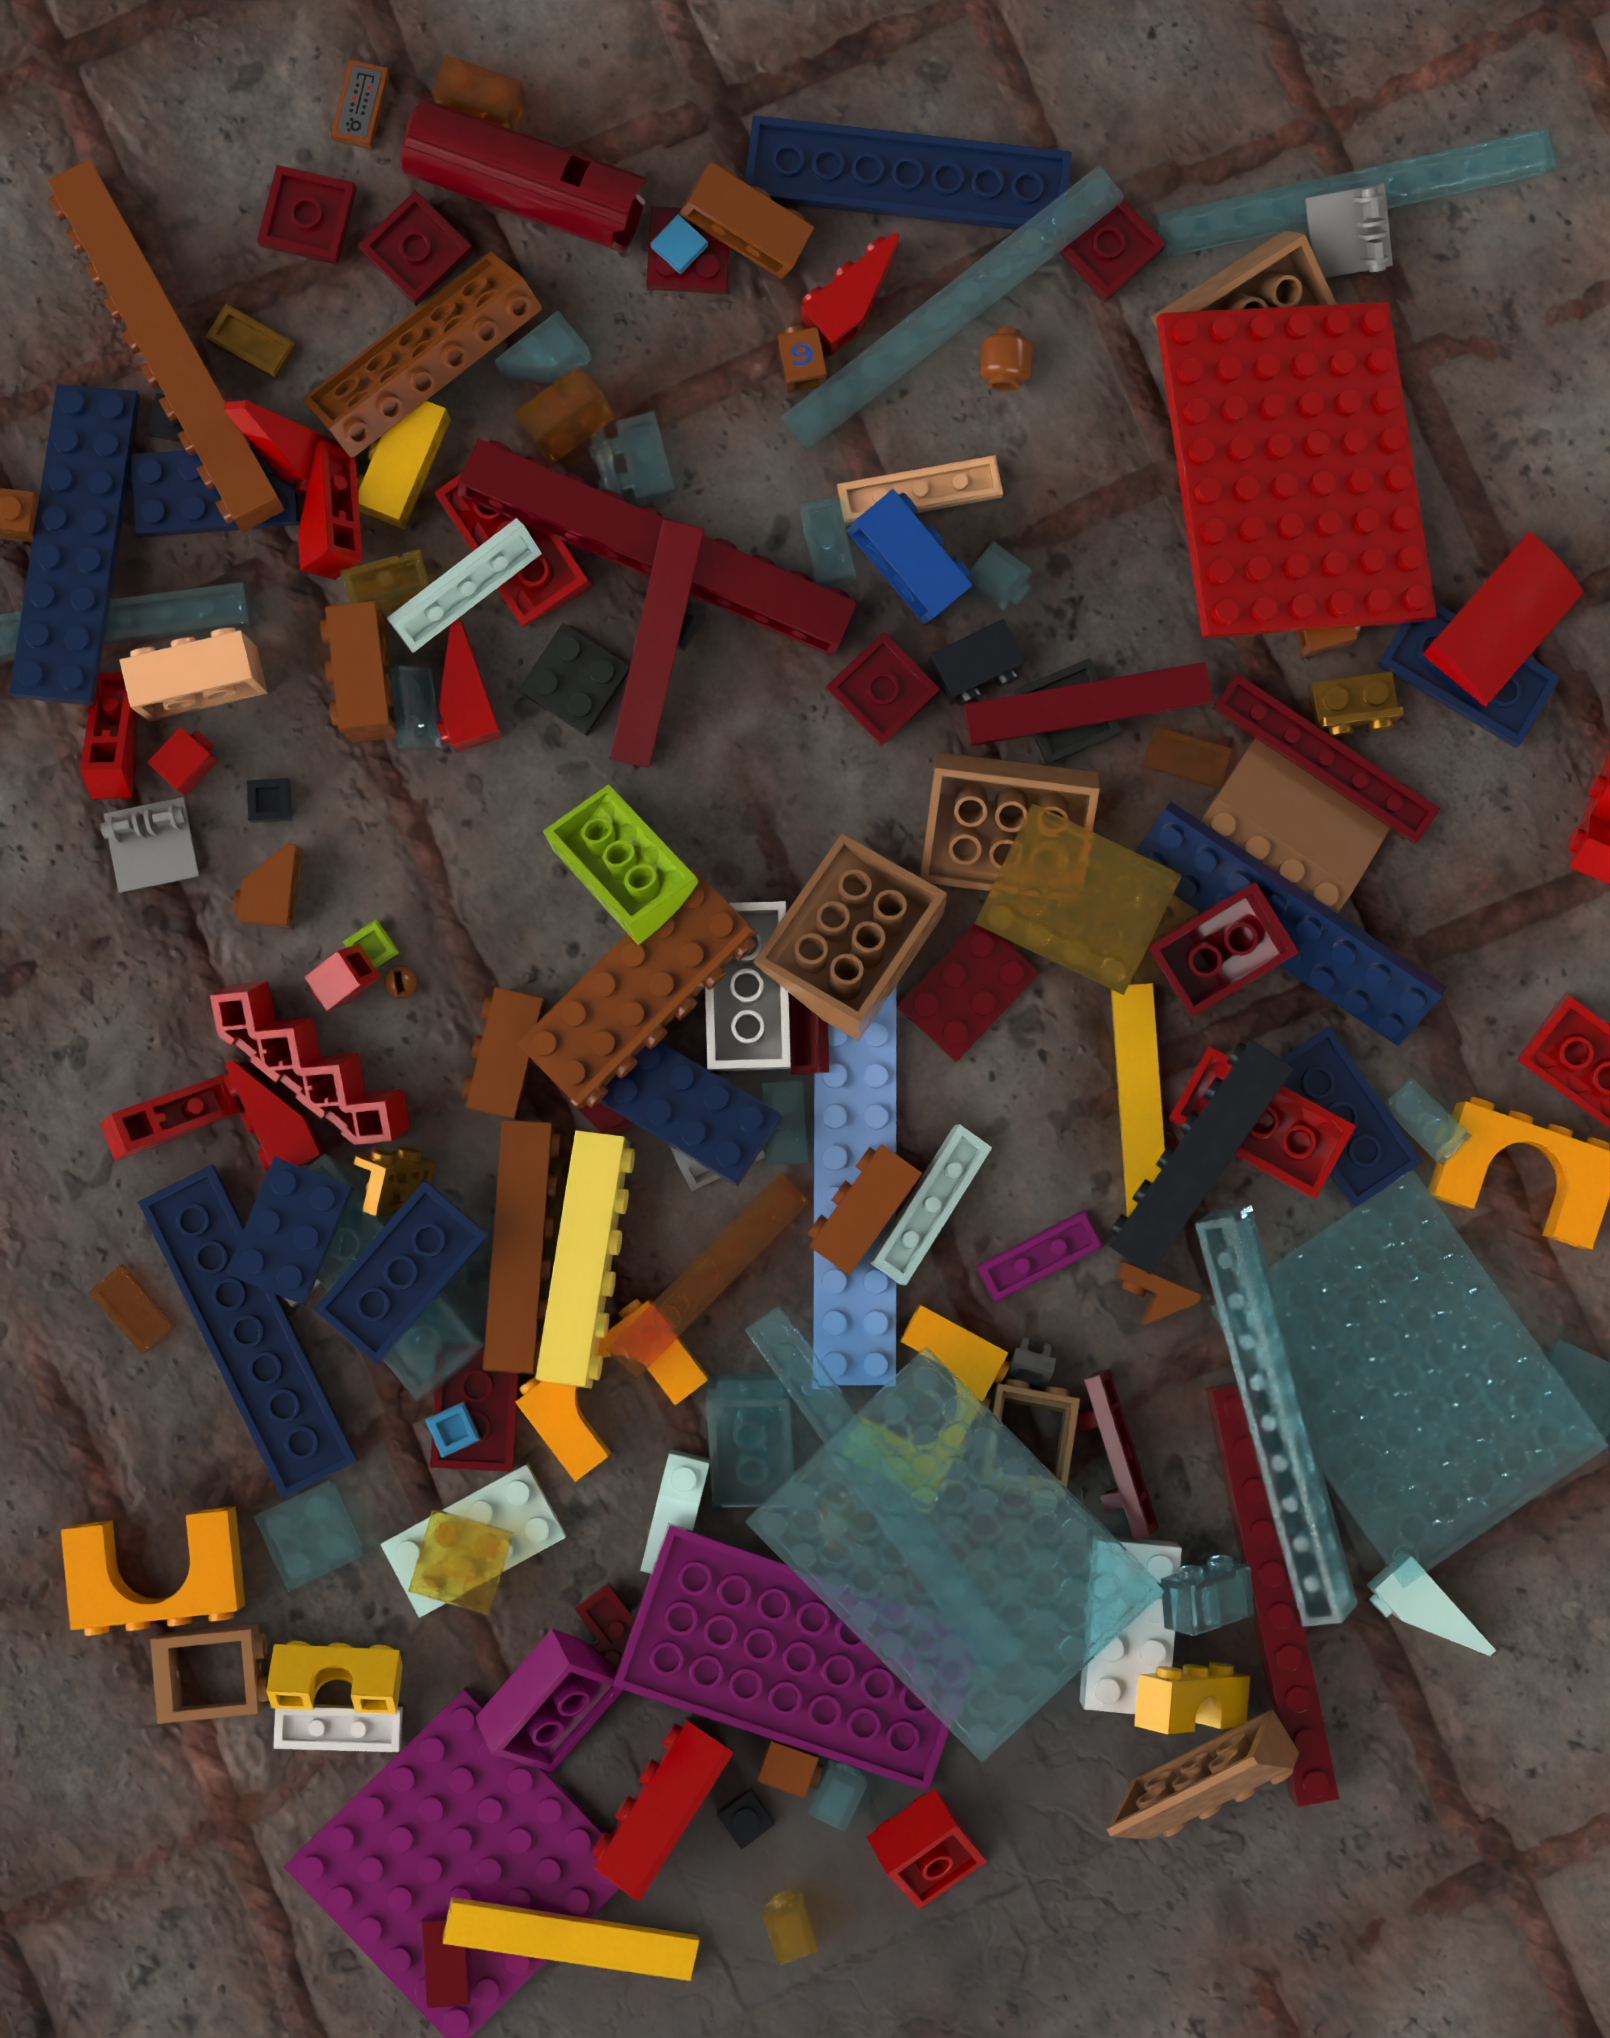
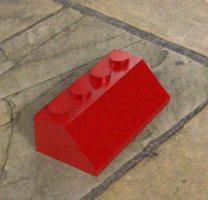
M686 1718L681 1725L674 1722L661 1742L666 1747L658 1761L651 1758L638 1778V1781L643 1783L634 1798L627 1795L615 1814V1817L620 1820L611 1835L604 1832L591 1852L596 1857L592 1863L594 1869L638 1902L644 1896L734 1753L725 1744Z

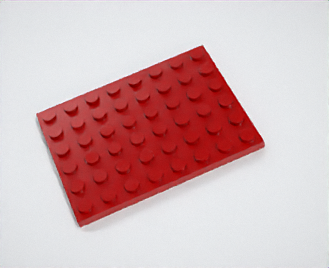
M1389 302L1161 313L1156 318L1202 639L1425 622L1436 618Z

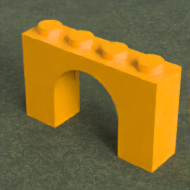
M1471 1097L1469 1102L1456 1103L1426 1196L1464 1209H1474L1486 1171L1494 1156L1508 1145L1524 1143L1541 1151L1552 1164L1556 1175V1193L1542 1236L1580 1249L1593 1250L1610 1197V1143L1591 1137L1587 1138V1142L1571 1138L1572 1130L1554 1124H1549L1547 1129L1532 1124L1534 1117L1521 1112L1510 1110L1508 1116L1493 1111L1494 1103L1480 1098Z
M638 1298L618 1312L622 1320L610 1330L608 1328L606 1338H600L598 1355H602L603 1358L624 1356L638 1361L648 1369L674 1405L678 1404L710 1378L651 1299L644 1304ZM535 1376L519 1388L523 1396L515 1403L576 1482L609 1457L611 1452L581 1411L578 1397L579 1387L543 1382L535 1379Z
M918 1304L900 1341L939 1362L949 1370L957 1388V1404L953 1416L942 1429L934 1434L924 1437H909L899 1434L860 1413L841 1450L843 1454L922 1497L931 1500L935 1492L941 1495L952 1476V1473L947 1471L954 1455L961 1458L972 1438V1436L966 1433L973 1419L980 1422L991 1402V1399L987 1398L986 1395L992 1383L1000 1384L1011 1363L1005 1360L1008 1352Z
M236 1506L196 1510L186 1515L190 1555L189 1572L184 1584L177 1593L165 1598L142 1596L133 1591L124 1582L117 1566L113 1520L74 1524L61 1529L70 1630L84 1629V1635L91 1636L110 1632V1626L125 1624L126 1631H135L150 1628L151 1621L167 1619V1626H178L192 1623V1616L208 1615L209 1621H222L234 1618V1612L245 1606Z

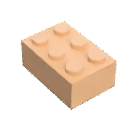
M232 627L217 629L211 632L210 638L198 641L194 637L176 639L170 643L171 647L156 651L154 647L135 649L130 652L131 657L119 659L130 707L149 722L268 693L257 646L241 630L236 631Z

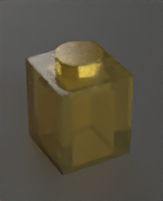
M785 1891L769 1898V1904L763 1905V1918L778 1965L819 1952L818 1938L803 1892L793 1895L792 1891Z

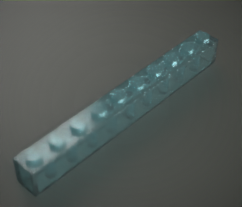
M1250 1204L1212 1211L1196 1222L1195 1226L1303 1627L1342 1623L1358 1603L1253 1209Z

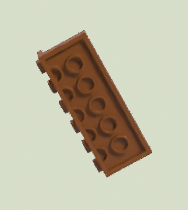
M490 251L304 396L302 401L336 438L345 452L353 458L542 310V306L523 277Z
M694 868L690 871L697 877L698 884L682 906L657 931L639 945L627 933L517 1043L571 1099L570 1102L576 1108L583 1109L586 1105L593 1108L608 1093L605 1086L616 1075L620 1079L626 1076L638 1063L634 1057L645 1046L649 1049L655 1047L667 1034L664 1027L675 1016L679 1020L685 1017L697 1004L693 998L704 987L708 990L714 988L727 974L723 968L734 957L738 961L743 959L756 945L753 938L758 932Z

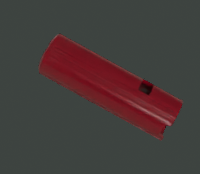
M429 99L418 104L412 112L406 126V133L400 150L401 169L409 177L624 253L631 244L645 205V200L638 194L640 187L643 184L645 185L648 180L644 176Z

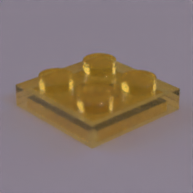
M434 1508L431 1512L408 1592L489 1615L514 1532Z

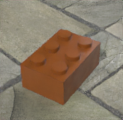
M375 601L325 607L326 619L320 620V630L323 644H329L331 660H325V673L328 685H333L336 700L329 702L333 726L338 725L339 732L343 733L352 743L400 737L386 616Z

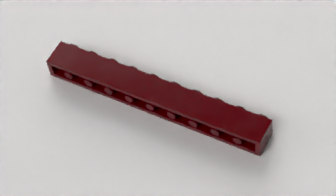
M479 438L477 439L459 479L458 496L509 518H517L523 524L650 578L664 519L660 512L648 506L636 507L627 503L620 494L612 490L603 489L599 491L587 485L584 479L575 474L565 473L562 475L555 472L538 458L529 456L525 459L511 453L510 448L495 440L486 442ZM703 535L690 590L691 596L832 657L834 656L856 606V601L849 599V595L839 588L827 587L826 589L812 583V579L802 572H787L775 567L774 562L765 556L758 554L750 556L738 551L737 547L728 540L722 538L713 540Z
M1247 1380L1206 1387L1208 1406L1271 1709L1274 1710L1299 1751L1293 1769L1294 1772L1286 1779L1289 1797L1298 1808L1339 1800L1254 1385Z

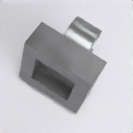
M1024 1338L1019 1348H1016L1013 1353L1005 1380L1014 1379L1030 1383L1029 1387L1045 1391L1053 1375L1056 1358L1050 1357V1344L1045 1343L1041 1354L1028 1350L1029 1338Z

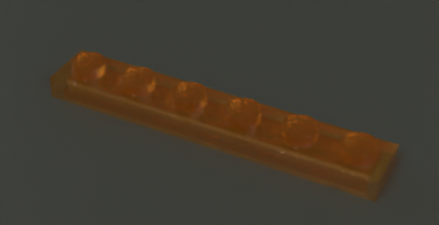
M780 1173L606 1350L637 1379L810 1201Z

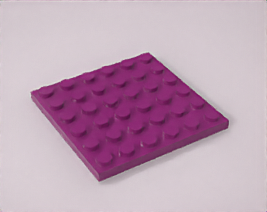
M464 1687L283 1867L445 2038H470L547 1959L467 1947L470 2004L427 2008L421 1927L423 1918L447 1917L451 1897L590 1918L620 1889L594 1869L592 1864L596 1857L591 1852L605 1831L546 1770L491 1754L475 1719L485 1706L467 1687Z

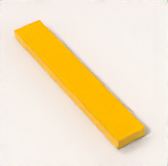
M1153 983L1111 986L1126 1212L1128 1217L1138 1204L1132 1200V1197L1145 1179L1153 1183L1162 1170L1155 1164L1165 1151Z
M451 1897L443 1934V1944L686 1981H691L700 1941L698 1935L455 1897Z

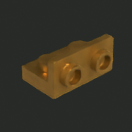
M1391 671L1312 682L1309 685L1315 725L1325 732L1329 731V735L1332 737L1353 734V728L1369 726V731L1371 732L1391 729L1394 727L1393 722L1398 721L1404 716L1403 707H1398L1393 673Z
M398 1146L397 1151L375 1148L372 1149L371 1154L355 1155L353 1164L371 1171L370 1179L365 1188L366 1197L363 1211L374 1216L396 1213L424 1180L432 1184L436 1162L422 1157L421 1150L410 1146Z

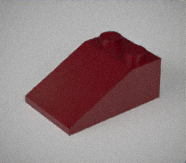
M1256 882L1249 884L1186 919L1147 943L1149 950L1191 1018L1299 953Z

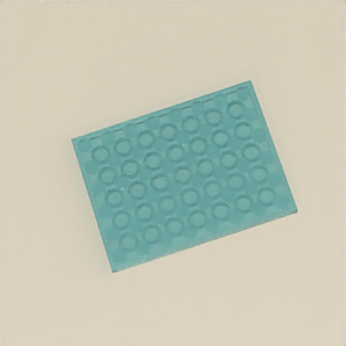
M1414 1170L1400 1177L1208 1308L1402 1588L1609 1447L1602 1434Z
M927 1346L746 1519L748 1526L981 1763L1165 1592L1164 1587Z

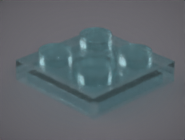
M332 1479L254 1516L288 1592L366 1554Z

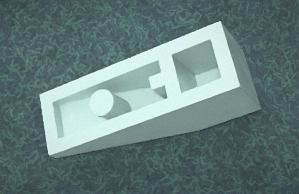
M674 1449L670 1450L640 1571L651 1573L668 1523L693 1531L711 1459Z
M1405 1552L1400 1553L1367 1584L1374 1593L1369 1600L1386 1618L1393 1614L1403 1622L1488 1656H1491L1496 1651L1409 1554Z

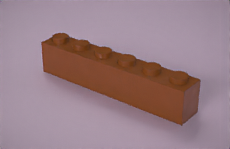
M502 1120L483 1370L487 1372L536 1374L542 1341L539 1340L540 1325L545 1322L548 1299L542 1298L544 1282H551L552 1257H545L547 1241H553L555 1235V1216H548L550 1199L556 1200L558 1194V1175H552L553 1159H559L561 1152V1134H555V1128L552 1123Z

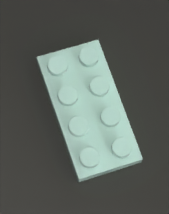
M527 1463L382 1542L380 1545L420 1618L566 1538L567 1535Z

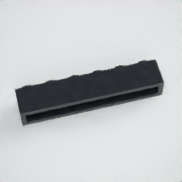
M1253 1039L1247 1046L1242 1042L1238 1044L1226 1062L1232 1066L1230 1072L1224 1080L1217 1076L1202 1096L1209 1101L1200 1115L1195 1111L1191 1112L1179 1130L1185 1137L1176 1149L1171 1145L1166 1148L1155 1164L1162 1169L1153 1183L1147 1179L1144 1180L1132 1197V1200L1138 1204L1131 1215L1128 1217L1121 1213L1108 1232L1115 1237L1109 1247L1150 1275L1295 1068Z

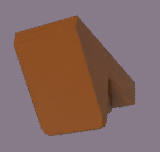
M1120 1262L1114 1276L1124 1280L1122 1289L1144 1298L1147 1291L1152 1292L1140 1321L1144 1325L1199 1303L1202 1296L1152 1273L1150 1275L1144 1270L1126 1262Z

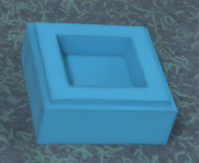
M679 214L651 242V248L680 275L708 247V241Z
M465 1401L425 1419L441 1457H445L481 1440Z

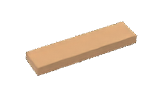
M996 455L837 484L844 526L852 525L857 518L892 489L898 495L902 492L905 493L917 507V513L1003 497Z

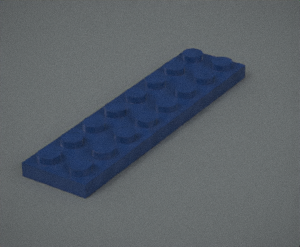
M753 115L745 183L751 187L755 186L765 190L776 203L1058 235L1064 227L1072 151Z
M57 384L9 691L13 698L95 706L131 464L130 455H132L140 404V396L137 391Z
M1172 801L1167 805L1127 862L1199 912L1256 882L1299 951L1298 954L1278 966L1397 1046L1402 1043L1441 999L1446 990V986Z
M210 1165L138 1201L137 1203L281 1498L284 1499L359 1461L279 1295L225 1274L245 1226L216 1166Z

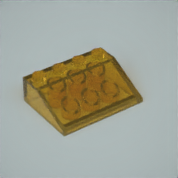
M1032 803L978 914L975 924L1124 995L1182 875Z

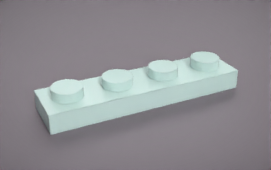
M516 518L387 617V620L404 644L414 653L542 553L525 526Z
M954 1125L868 1262L900 1285H907L992 1147L962 1125Z

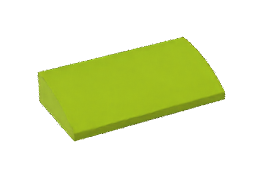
M609 784L543 830L556 855L638 945L657 931L682 906L698 884L697 877Z

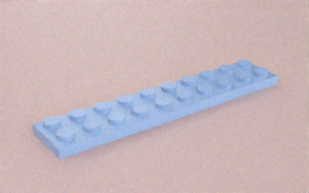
M896 986L859 1041L828 1024L829 1073L814 1074V1223L821 1214L826 1218H829L837 1204L832 1202L831 1199L845 1180L851 1185L861 1173L855 1166L869 1146L876 1151L882 1144L896 1154ZM896 1211L850 1276L814 1250L813 1385H896V1281L868 1262L894 1222Z

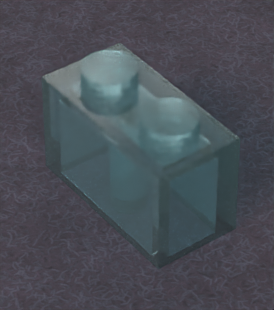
M1213 1556L1207 1559L1206 1564L1183 1566L1177 1569L1176 1574L1161 1578L1165 1629L1196 1636L1254 1615L1251 1568L1249 1565L1233 1562L1230 1556Z

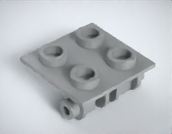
M1385 183L1305 198L1310 247L1325 278L1366 270L1378 272L1386 270L1388 266H1393Z
M184 797L103 813L105 822L101 823V832L104 839L108 838L119 893L200 877Z

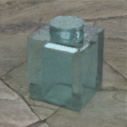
M993 541L970 570L971 575L967 579L971 582L972 587L1005 611L1011 602L1019 605L1031 589L1032 585L1027 581L1032 570Z
M829 1759L818 1785L807 1804V1814L846 1832L867 1787L866 1777L861 1775L863 1770L841 1762L836 1763Z

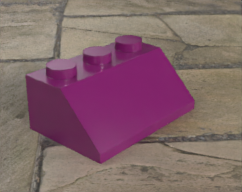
M551 1629L475 1717L491 1754L553 1772L624 1691L614 1687L612 1684L617 1670L581 1638Z

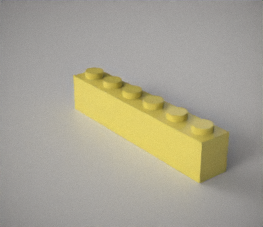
M575 1130L535 1378L537 1380L592 1389L593 1380H599L601 1376L603 1356L598 1355L600 1338H606L609 1327V1313H604L606 1296L612 1297L616 1282V1273L611 1271L613 1255H619L622 1231L617 1230L619 1214L626 1213L629 1198L628 1190L623 1189L626 1173H632L635 1161V1149L630 1148V1142L623 1136Z

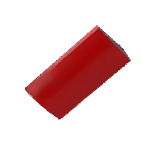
M461 473L435 491L434 494L473 552L514 519L458 496ZM523 524L542 554L504 582L497 590L520 625L525 627L570 602L590 589L594 584L565 541Z
M1529 531L1422 655L1486 707L1584 591L1563 562L1539 538Z
M1565 992L1529 1040L1517 1060L1610 1129V1025Z
M1210 1046L1208 1047L1168 1121L1181 1127L1192 1111L1200 1115L1209 1102L1202 1096L1216 1076L1224 1080L1232 1069V1066L1226 1063L1229 1056ZM1281 1086L1233 1157L1314 1201L1356 1126Z

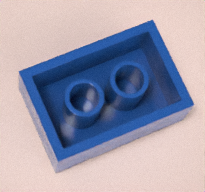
M892 489L857 518L846 532L924 625L972 586L971 582L967 579L971 574L959 558L955 556L951 559L941 546L944 544V540L940 534L929 524L925 527L915 516L918 509L913 501L905 493L902 492L898 495Z

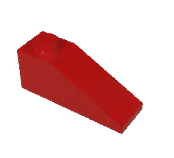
M250 401L225 402L223 409L280 479L295 485L294 491L306 496L316 443L322 440L341 446L339 442Z
M320 440L316 443L298 532L300 571L336 580L363 561L356 456L352 458L341 446Z
M460 617L451 623L449 627L439 701L442 720L436 721L444 745L451 743L457 753L503 737Z
M122 672L99 673L95 706H89L80 771L91 799L132 798L136 772L137 712L130 707Z
M226 1074L111 1113L100 1125L115 1162L153 1149L241 1112L236 1098L231 1095L224 1081V1075Z

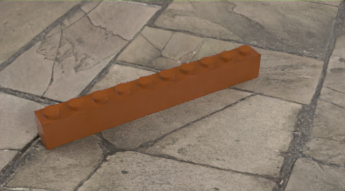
M90 158L47 180L54 193V196L48 198L49 203L60 221L67 218L73 229L66 232L78 254L86 251L91 261L84 265L96 287L104 284L109 296L103 298L114 320L117 321L123 318L128 328L121 332L133 354L141 351L147 363L141 365L140 368L152 388L158 385L161 387L165 397L159 399V402L169 420L172 422L178 419L184 431L177 435L189 456L195 453L198 454L203 465L196 469L207 489L210 490L216 487L222 499L215 503L226 523L229 524L235 521L240 531L244 533L285 511L243 433L223 410L225 401Z

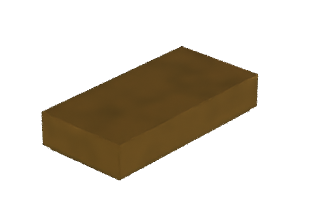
M228 304L224 305L205 337L211 344L276 381L297 349L295 342Z

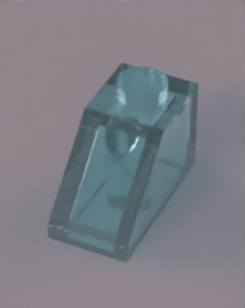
M556 311L496 358L495 363L504 379L561 384L566 379L572 381L581 376L587 370L591 356L588 346L562 314Z

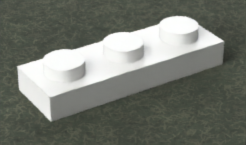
M314 1704L313 1710L275 1709L274 1749L399 1752L402 1741L403 1707L397 1708V1714L355 1712L353 1705Z

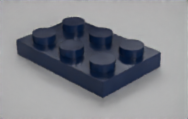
M274 1156L225 1274L299 1304L306 1305L354 1188Z

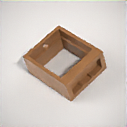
M1006 1379L1005 1385L997 1384L993 1391L978 1487L1060 1502L1066 1495L1080 1399L1070 1397L1071 1391L1067 1389L1046 1387V1391L1042 1392L1029 1389L1030 1383ZM1004 1402L1063 1412L1053 1478L994 1468Z
M259 1623L159 1633L150 1639L157 1724L258 1714L266 1707L265 1701H269L266 1692L269 1676H263L262 1659L267 1658V1639L265 1634H260ZM241 1641L246 1700L183 1707L178 1647Z

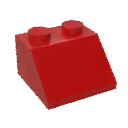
M935 1788L927 1794L917 1797L910 1806L893 1818L883 1821L876 1830L866 1836L886 1874L919 1910L987 1862L951 1807Z

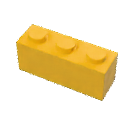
M425 401L384 433L381 438H378L371 444L368 453V460L371 462L366 474H360L357 478L360 512L405 530L451 421L446 408Z

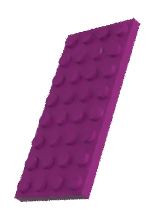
M668 1523L612 1684L614 1687L929 1791L983 1631L980 1628Z

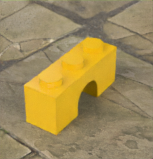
M290 1641L286 1645L274 1644L266 1689L271 1708L313 1710L318 1690L329 1681L343 1680L352 1685L351 1699L355 1712L397 1714L403 1671L400 1651L386 1645L352 1648L345 1643H331L328 1646H310L303 1641Z
M1210 1662L1209 1669L1206 1666L1184 1664L1183 1671L1175 1667L1158 1666L1156 1673L1139 1674L1134 1726L1167 1735L1195 1732V1723L1218 1729L1235 1728L1247 1722L1250 1676L1234 1672V1665L1219 1662Z

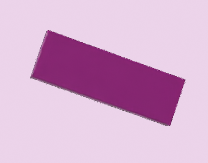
M1082 1210L975 1267L994 1303H997L1104 1247V1244L1086 1210Z

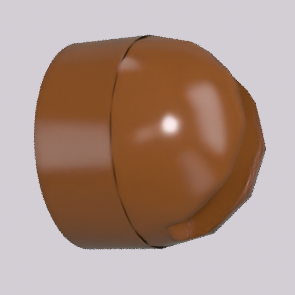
M406 966L391 968L384 979L387 992L398 999L411 997L417 991L419 984L416 973ZM396 972H401L405 991L398 992Z

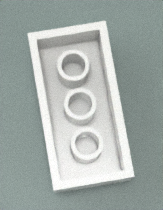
M786 901L729 903L758 934L753 938L756 942L755 947L740 961L734 957L723 968L727 974L714 988L708 990L705 987L707 1069L709 1071L791 1069L789 992L754 964V959L785 916Z
M1093 1534L1079 1698L1084 1710L1135 1714L1139 1674L1156 1673L1158 1666L1172 1667L1182 1547L1176 1542L1151 1539L1134 1540L1129 1537Z

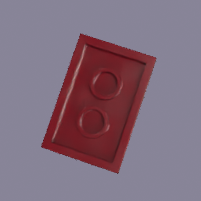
M980 917L896 1008L956 1063L1040 972Z
M437 1342L433 1416L465 1401L481 1440L445 1457H441L432 1437L430 1468L514 1471L518 1405L515 1402L519 1396L520 1373L487 1372L483 1370L485 1344Z

